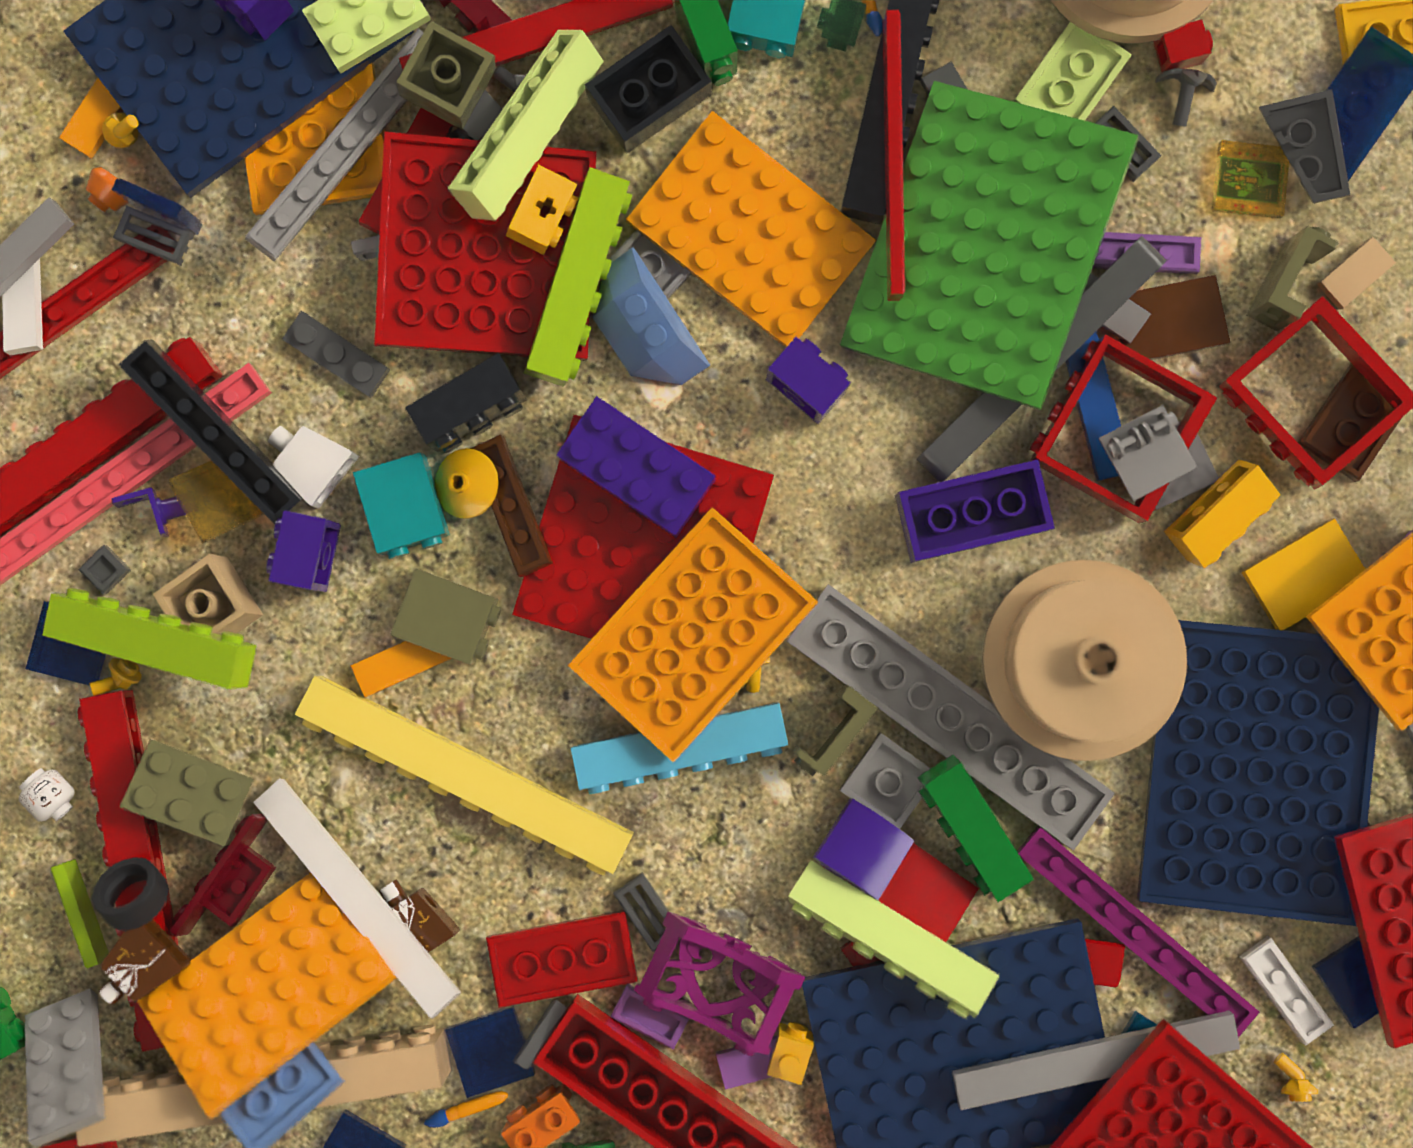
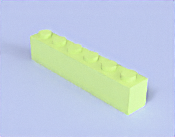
M557 30L448 187V190L471 218L496 221L503 214L507 203L516 190L522 186L524 178L533 165L541 158L543 150L552 137L560 130V125L566 116L577 105L579 97L585 90V84L595 78L596 72L604 61L583 30Z
M810 860L788 896L789 903L793 905L791 910L807 921L811 917L824 924L822 930L838 940L844 936L855 943L852 948L868 959H871L873 955L886 963L884 968L900 979H903L904 975L917 982L915 986L917 990L932 999L936 995L949 1002L947 1006L949 1010L964 1019L968 1015L976 1018L999 978L998 974Z

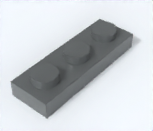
M302 310L282 338L286 343L370 398L373 397L390 371L388 367Z

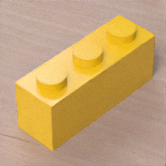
M1239 459L1178 517L1164 533L1188 562L1206 568L1208 565L1216 562L1222 552L1234 540L1242 537L1247 527L1259 516L1268 512L1272 503L1281 494L1258 465Z

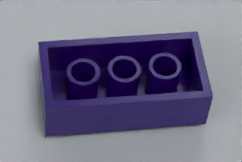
M598 396L595 397L556 454L562 462L675 538H677L716 480L714 474Z
M1038 459L900 491L895 495L911 563L1055 529Z

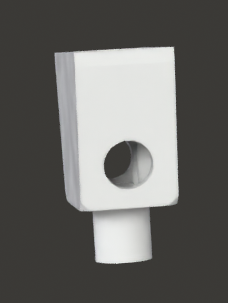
M279 426L268 439V443L281 452L274 461L273 466L309 505L316 508L321 507L359 458L356 453L305 426H302L295 435Z

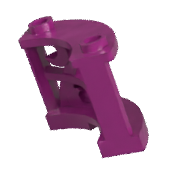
M668 911L662 923L666 929L641 983H637L634 991L644 998L642 1003L658 1012H662L664 1008L693 1019L735 1042V1049L746 1055L754 1056L755 1052L769 1055L771 1050L769 1045L794 990H800L805 976L771 955L765 957L756 951H751L752 945L727 933H724L723 937H721L719 933L707 929L706 924ZM680 937L679 959H670ZM703 948H707L712 952V959L709 961H693L692 957L696 959L702 958L699 951ZM728 956L734 959L732 966L733 978L743 995L727 1001L709 1003L700 989L694 970L705 971L712 969ZM666 967L680 968L681 974H672L665 980V982L673 981L675 983L676 989L674 991L665 992L657 989ZM745 969H751L755 973V978L748 980L754 986L753 989H750L741 977V972ZM779 984L768 1007L762 999ZM686 992H688L693 1003L682 999ZM754 1004L765 1014L756 1036L750 1034L742 1026V1020L745 1018H750L755 1025L756 1015L750 1007ZM733 1013L732 1022L720 1017Z

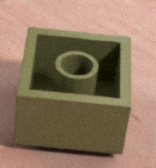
M430 20L396 82L399 95L463 130L496 70L495 55Z

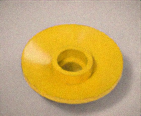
M460 449L449 454L440 464L435 478V488L440 505L446 512L458 518L469 519L483 514L492 505L498 490V474L490 458L474 449ZM460 477H462L463 479V485L461 488H459L458 486Z

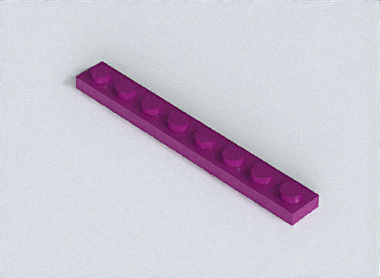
M1037 826L1017 850L1023 860L1207 1015L1225 1011L1232 1012L1235 1018L1238 1038L1260 1013L1041 827Z

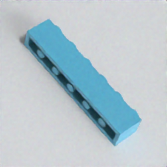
M777 702L717 715L675 762H672L641 732L576 745L570 749L579 790L588 788L589 794H595L610 790V783L622 781L623 787L644 783L643 776L657 774L658 780L678 776V769L691 766L693 772L713 768L712 762L726 759L727 765L747 761V754L761 752L762 757L781 754V747L788 746V740L780 703Z

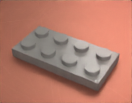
M90 988L25 1015L28 1142L35 1148L105 1119L98 995Z

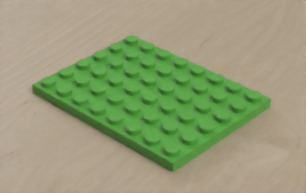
M934 81L903 166L905 293L900 301H887L885 216L840 346L857 353L1041 410L1136 148L1138 135Z

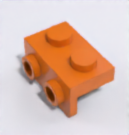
M551 1084L535 1096L537 1101L526 1108L522 1104L506 1116L508 1121L501 1132L510 1148H545L576 1127L580 1122V1118L569 1103L572 1096L569 1088L564 1084L555 1088Z

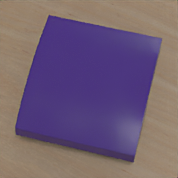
M850 798L812 858L833 874L846 879L853 886L878 901L915 840L876 812Z

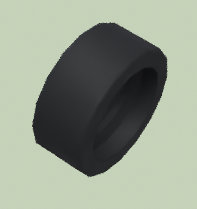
M133 857L114 864L100 876L93 888L92 903L94 909L111 927L117 930H132L150 922L162 910L168 898L169 887L165 877L154 864L145 858ZM147 880L145 888L135 900L125 906L114 908L117 898L127 887L136 882Z

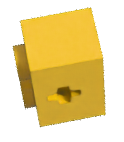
M538 165L510 223L506 236L543 255L548 245L555 248L564 230L558 224L563 214L568 217L571 216L579 199L573 195L577 184ZM544 205L550 208L546 218L539 216L540 210Z

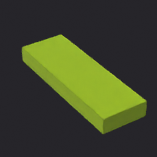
M76 859L51 867V872L84 966L88 969L101 964L109 951Z

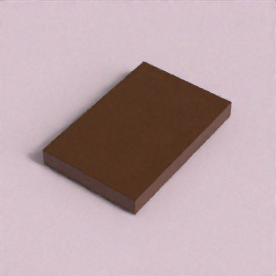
M1216 275L1138 290L1129 298L1151 313V315L1130 344L1120 339V343L1150 360L1231 343Z
M1351 363L1298 443L1327 464H1330L1394 408ZM1400 420L1339 472L1354 482L1360 481Z

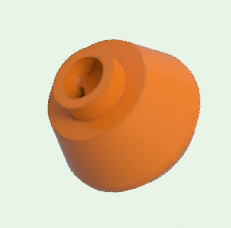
M102 167L91 170L86 190L91 195L87 200L103 212H106L108 208L117 211L133 201V191L113 174Z

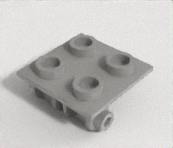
M1164 405L1099 438L1133 501L1198 468L1175 427L1178 425L1177 417L1172 411L1167 413Z

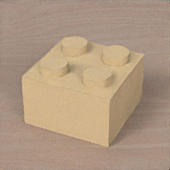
M208 554L153 594L163 612L182 618L181 624L190 626V623L209 625L213 627L212 633L222 635V632L239 633L263 616V613L229 558Z

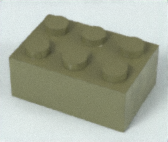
M150 739L120 807L225 847L254 779Z

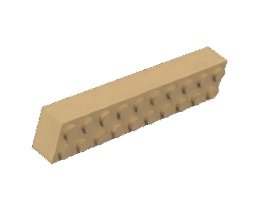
M424 1025L414 1028V1033L400 1035L399 1030H392L379 1034V1039L365 1041V1036H355L343 1040L344 1044L330 1046L328 1041L315 1043L345 1081L315 1108L441 1088L452 1071L446 1028L435 1029V1025ZM173 1066L167 1069L168 1073L155 1075L154 1070H145L134 1073L131 1079L120 1080L119 1075L102 1078L105 1119L77 1130L76 1134L78 1146L225 1123L220 1114L213 1119L206 1115L178 1067Z

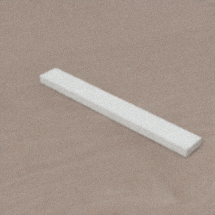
M279 778L253 802L358 931L370 939L392 972L430 1018H435L461 992L284 779Z

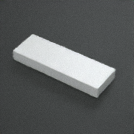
M40 259L2 295L4 352L10 356L43 350Z
M1266 936L1239 956L1302 1044L1308 1045L1334 1026L1271 937Z

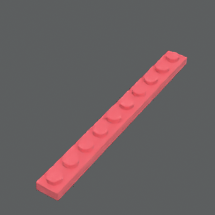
M247 363L205 394L233 421L272 392L253 365ZM170 418L0 538V585L112 507V498L132 493L197 447V445Z

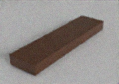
M498 435L470 448L487 455L496 468L498 490L491 507L517 576L524 577L553 564L505 437Z

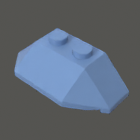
M631 248L611 263L606 280H601L599 293L602 294L596 313H593L592 318L630 376L682 385L709 367L710 363L635 248Z

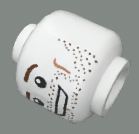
M40 768L19 786L22 791L19 795V802L38 821H46L51 817L58 821L73 808L69 801L74 797L75 790L56 770L44 771Z

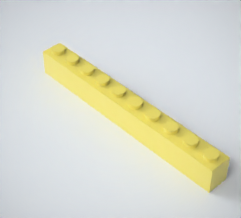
M324 676L313 677L295 715L304 719L302 725L319 733L325 729L335 734L333 740L351 749L355 744L367 750L365 753L367 758L380 764L388 761L398 766L396 771L399 774L412 780H416L418 776L430 782L428 788L436 793L447 796L448 792L460 797L459 803L468 809L478 812L482 808L492 813L491 819L502 826L510 828L511 824H514L524 829L523 835L534 842L541 844L544 839L556 845L554 851L566 858L573 859L576 855L588 861L586 867L598 874L605 875L606 871L614 874L634 833L368 698H364V696Z

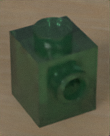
M831 0L829 9L822 7L817 28L823 30L821 37L828 39L826 46L845 52L848 45L855 47L867 4L854 0Z

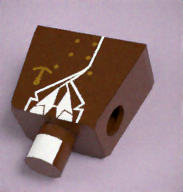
M396 879L379 890L386 903L428 953L454 937L460 931L458 925L424 888L407 896Z
M152 919L139 928L125 931L105 957L100 966L110 979L99 989V993L105 1001L112 1005L116 1004L125 994L132 1001L137 1002L186 969L191 964L190 961L192 959Z

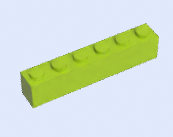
M589 167L523 374L562 387L565 386L568 379L575 380L581 362L575 356L579 345L585 347L591 330V326L585 324L589 312L596 313L602 294L596 292L599 279L606 280L612 260L606 258L610 246L616 248L622 231V227L617 226L620 213L626 215L632 199V194L627 193L630 181Z
M68 588L67 593L51 594L43 636L225 689L248 687L257 645L244 642V636L241 634L222 632V635L212 633L213 627L209 625L190 623V626L181 624L182 618L168 614H159V617L150 615L151 610L148 608L129 605L127 609L119 606V600L108 597H98L95 600L89 598L90 592L80 589Z

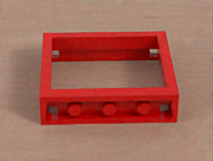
M1323 296L1303 312L1300 319L1289 324L1219 386L1223 391L1222 395L1228 400L1227 404L1234 409L1238 407L1247 416L1245 422L1250 429L1258 435L1262 433L1271 442L1269 445L1271 451L1280 460H1287L1296 469L1293 472L1298 480L1301 479L1308 487L1311 485L1314 490L1327 483L1413 409V391ZM1310 321L1319 328L1394 408L1325 469H1322L1241 382L1242 379Z
M1105 334L1097 343L1092 340L1084 351L1081 358L1086 362L1080 373L1074 371L1068 379L1064 389L1069 392L1063 403L1057 401L1047 417L1051 424L1045 434L1039 432L1031 444L1029 450L1033 451L1034 454L1030 461L1038 459L1040 468L1140 524L1149 520L1169 483L1138 498L1133 505L1047 456L1102 357L1109 358L1190 404L1177 428L1187 449L1191 446L1218 397Z

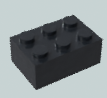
M670 25L587 82L585 90L588 100L628 154L712 95V81L676 30Z
M497 353L406 406L405 409L426 445L437 453L442 450L444 453H448L463 444L461 439L472 432L477 436L489 430L493 426L491 421L501 415L508 418L523 409L522 403L527 401V398L507 364Z

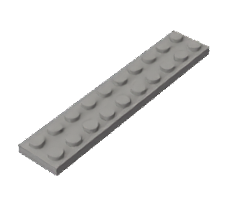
M828 584L817 598L818 604L796 627L787 639V642L841 682L851 686L878 709L945 758L954 755L961 761L971 777L1074 851L1115 793L1069 759L1041 751L1021 739L1002 720L991 702Z

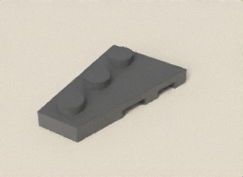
M1332 89L1259 107L1262 116L1313 204L1350 196Z

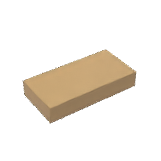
M1372 237L1317 285L1335 306L1341 310L1396 262L1377 240Z

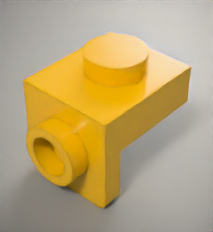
M796 1022L788 1024L779 1023L777 1039L767 1068L768 1076L802 1085L814 1046L813 1034L807 1027Z

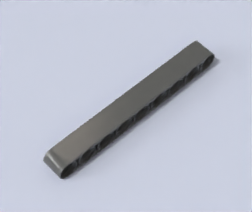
M1143 236L1083 293L1056 370L1167 261ZM983 392L916 460L938 482L945 481L1022 404Z

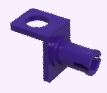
M150 487L111 499L112 504L117 508L150 500L159 533L164 538L169 537L166 526L168 520L199 512L192 491L161 500L157 496L156 491Z

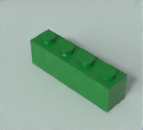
M951 755L917 777L923 786L918 791L929 809L935 806L941 817L936 821L947 838L954 836L960 846L955 851L966 867L971 864L978 875L973 880L984 896L990 893L999 903L1034 880L961 761L954 755Z

